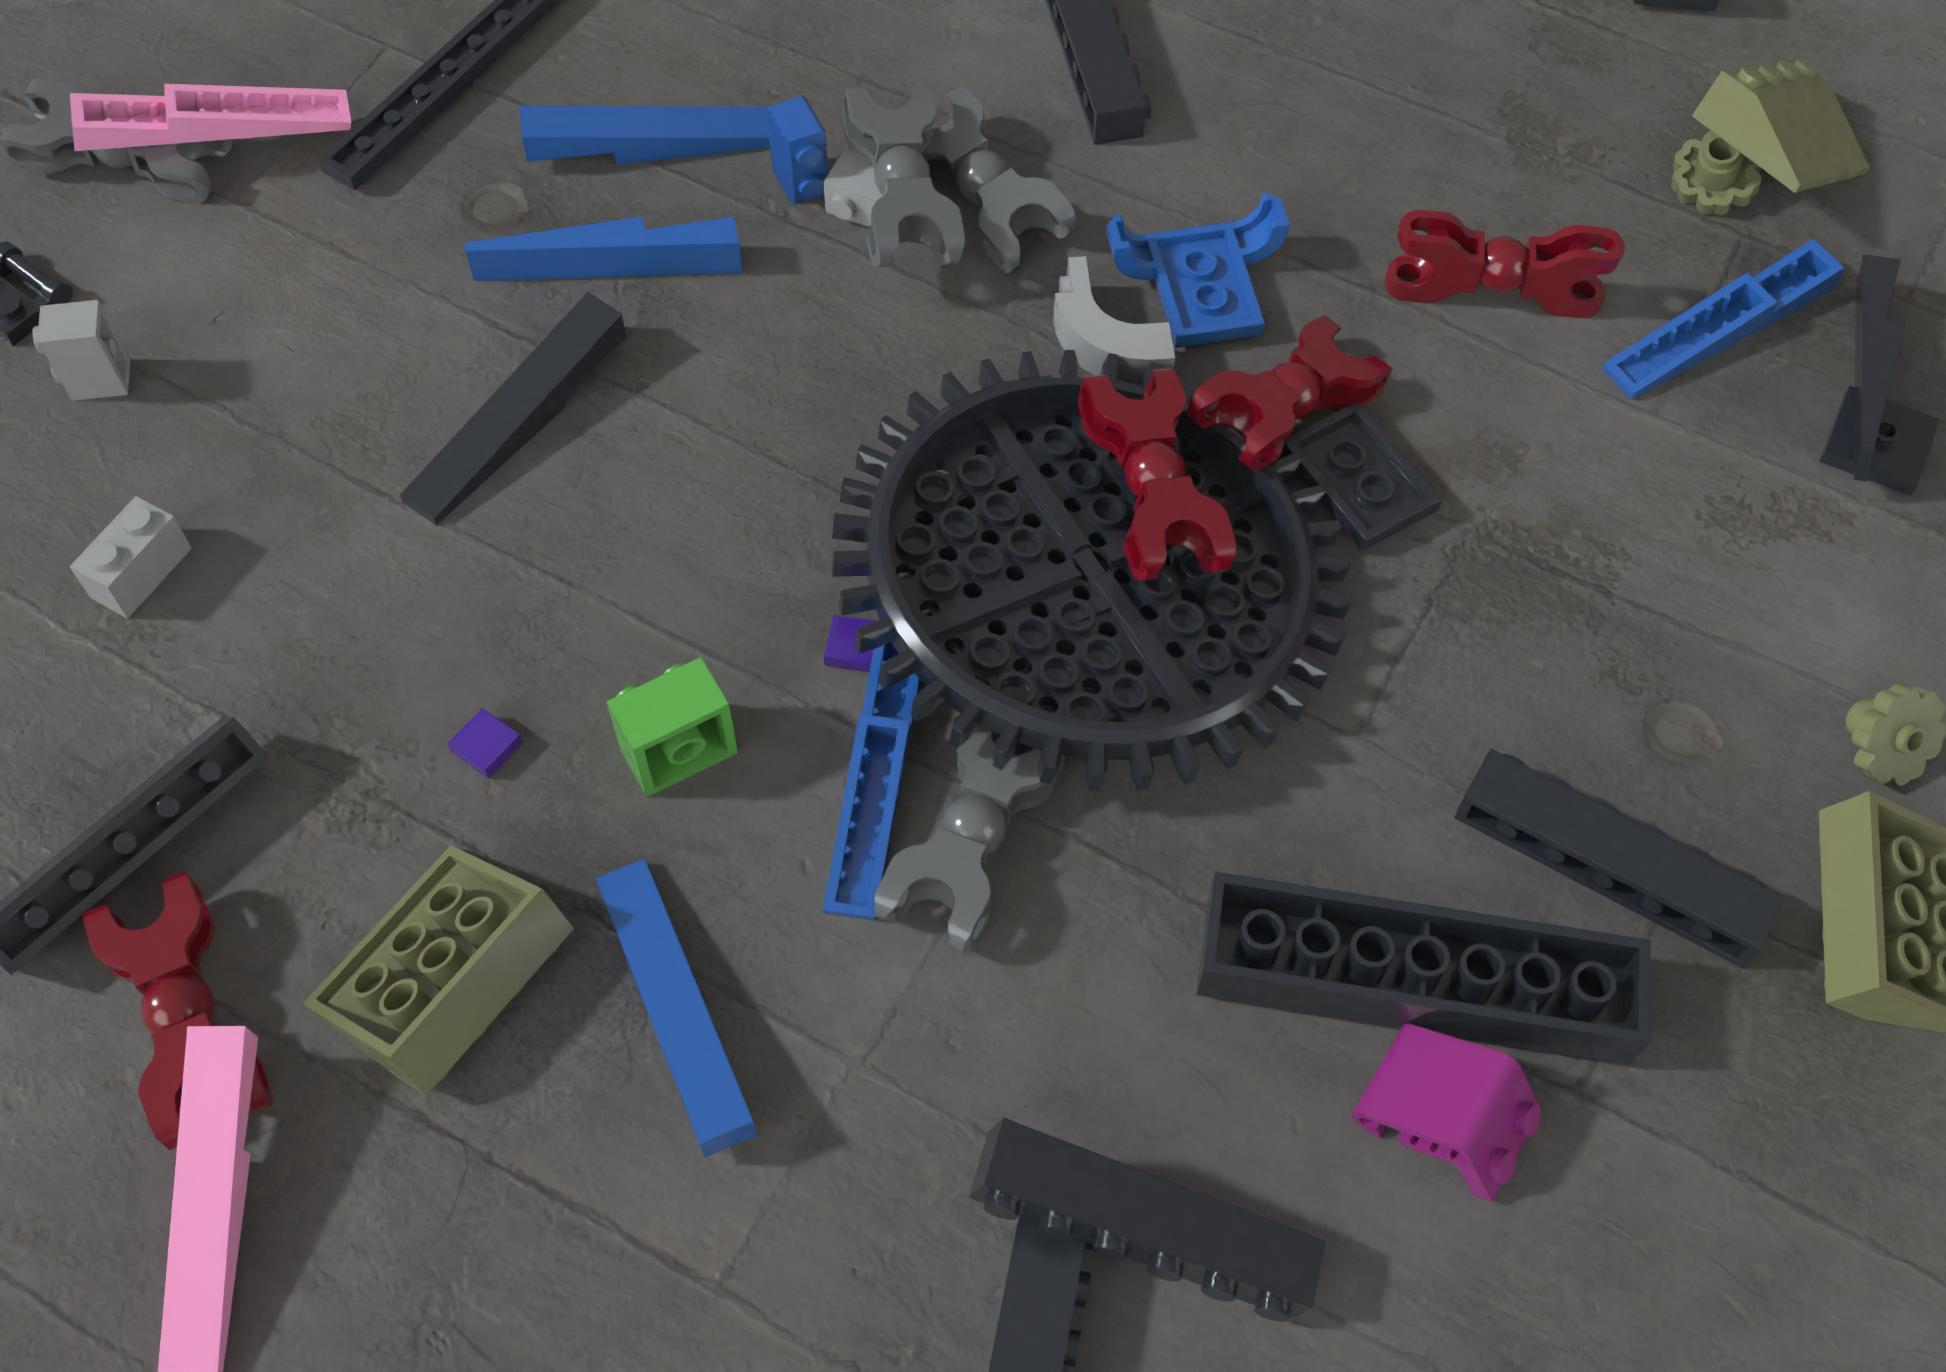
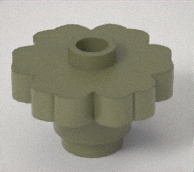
M1708 131L1702 141L1689 139L1684 143L1682 149L1675 154L1673 170L1675 172L1672 177L1671 188L1677 193L1678 200L1681 203L1692 204L1696 202V208L1699 213L1725 215L1731 209L1732 204L1739 207L1746 206L1750 203L1752 197L1758 193L1762 177L1759 174L1761 167L1714 132Z
M1895 683L1889 689L1880 691L1873 699H1862L1856 702L1846 717V729L1852 735V743L1860 748L1854 758L1855 766L1861 769L1864 776L1880 784H1886L1891 781L1902 786L1911 779L1920 777L1925 770L1926 760L1935 758L1940 753L1942 741L1946 736V724L1940 721L1946 708L1944 702L1939 700L1937 694L1919 685H1914L1910 688L1901 683Z

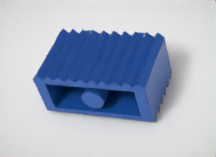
M799 96L769 106L767 109L772 169L773 173L776 174V179L779 180V184L783 186V191H786V197H789L790 203L797 204L823 195L824 181L829 171L827 167L829 165L827 162L828 156L826 155L828 152L826 147L828 145L825 142L827 140L825 136L827 132L808 100L804 96Z

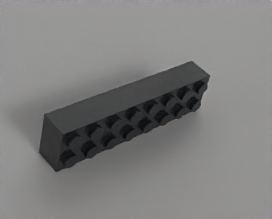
M1215 871L1207 902L1196 995L1401 1028L1403 1024H1412L1452 1037L1631 1065L1650 1043L1651 940Z

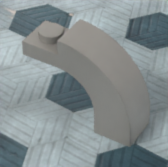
M1086 256L1068 257L1067 276L1059 277V293H1055L1053 324L1063 349L1075 350L1079 366L1092 375H1100L1102 365L1108 354H1117L1120 364L1118 379L1140 385L1143 374L1151 363L1161 365V369H1174L1175 354L1169 322L1132 324L1110 317L1098 307L1093 299Z

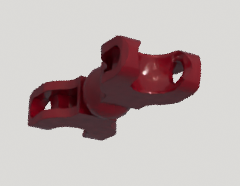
M1415 210L1404 215L1397 232L1400 247L1408 255L1398 256L1390 263L1384 283L1388 293L1396 299L1430 304L1442 301L1460 292L1475 293L1478 282L1485 289L1497 294L1512 292L1520 287V298L1534 299L1540 303L1544 310L1554 316L1589 318L1599 312L1605 300L1602 281L1596 275L1613 272L1623 257L1625 246L1620 235L1614 230L1587 225L1569 226L1546 237L1530 236L1527 246L1509 236L1495 237L1485 242L1484 231L1468 229L1459 218L1451 213ZM1414 230L1424 231L1428 235H1418ZM1593 247H1598L1608 251V253L1592 251L1589 249ZM1407 276L1418 279L1414 282H1407L1399 277ZM1574 293L1584 294L1589 299L1580 298Z
M1321 316L1303 326L1299 335V346L1292 350L1288 363L1279 364L1270 372L1265 370L1259 374H1247L1240 371H1222L1196 389L1186 411V416L1203 429L1215 425H1224L1241 432L1247 440L1245 451L1238 459L1252 471L1256 472L1279 459L1284 446L1283 439L1291 434L1295 420L1305 418L1312 411L1317 412L1323 408L1341 410L1356 401L1362 407L1366 406L1380 395L1393 368L1376 355L1359 359L1341 352L1334 345L1333 340L1342 328L1327 316Z
M1170 368L1152 370L1153 376L1146 386L1144 399L1142 400L1128 399L1119 394L1106 375L1084 376L1079 391L1078 405L1085 432L1097 445L1110 450L1116 455L1120 468H1125V482L1127 486L1138 497L1134 505L1135 515L1123 544L1127 561L1135 579L1138 581L1158 579V573L1167 557L1166 546L1169 545L1182 546L1193 552L1206 572L1229 570L1236 553V541L1228 514L1218 502L1202 495L1195 489L1191 477H1185V461L1178 450L1173 448L1177 437L1175 429L1186 403V396L1175 370Z
M186 871L164 880L162 887L164 890L165 908L159 919L147 928L132 931L126 929L123 920L110 912L109 906L106 904L91 909L83 915L84 925L94 956L119 978L133 982L134 987L144 995L141 1000V1017L148 1031L152 1034L150 1036L155 1052L151 1063L141 1077L138 1094L155 1138L168 1150L177 1148L187 1026H219L212 1019L214 1014L213 995L206 982L203 981L200 968L201 958L213 939L215 926L199 886ZM257 1054L249 1107L251 1113L268 1108L274 1102L264 1064Z

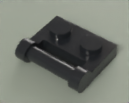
M5 241L0 243V337L14 346L30 334L34 326H39L40 306L69 303L73 296V290L62 279L48 276L25 259L23 252L11 242ZM14 272L39 290L41 295L32 300L4 278Z

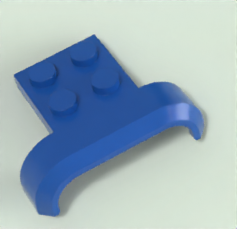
M1265 193L1261 195L1259 205L1250 215L1238 221L1150 234H1133L1128 232L1124 228V220L1121 214H1116L1107 224V237L1118 270L1133 279L1155 280L1164 313L1170 325L1175 348L1263 335L1265 322L1246 266L1267 258L1285 241L1290 223L1281 199Z

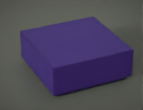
M833 615L824 653V665L870 672L874 649L859 654L855 648L857 628L876 621Z
M482 708L447 744L452 753L486 778H489L523 742L520 734Z

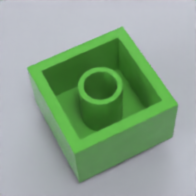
M701 657L689 663L673 665L663 675L642 685L629 686L619 692L615 698L606 701L620 750L646 797L738 753L729 703Z

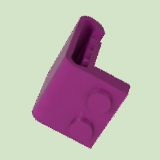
M1403 1024L1351 1116L1361 1128L1378 1138H1382L1388 1127L1401 1131L1398 1139L1403 1147L1457 1165L1472 1195L1493 1202L1501 1185L1508 1183L1512 1178L1516 1167V1157L1526 1138L1532 1137L1535 1134L1540 1122L1541 1109L1520 1064L1508 1054L1419 1026Z

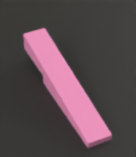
M164 84V96L70 93L74 152L351 130L347 92L340 89Z
M187 1026L158 1372H223L251 1156L250 1153L244 1150L258 1044V1037L245 1026Z

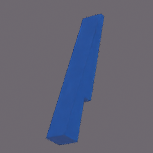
M519 106L521 135L528 162L614 153L616 165L770 148L767 120L768 107Z
M641 216L464 243L474 281L743 273L734 216L653 229H645L644 219Z
M1812 239L1754 277L1749 273H1745L1604 362L1602 370L1633 400L1836 289L1844 267L1815 239Z
M892 643L875 648L873 651L862 714H859L823 907L824 914L876 921L875 895L886 870L915 720L911 716L913 699L918 691H920L922 681L914 673L887 689L881 686L879 683L881 665L899 655Z
M642 859L596 877L599 890L704 1158L757 1136L751 1114L646 860Z

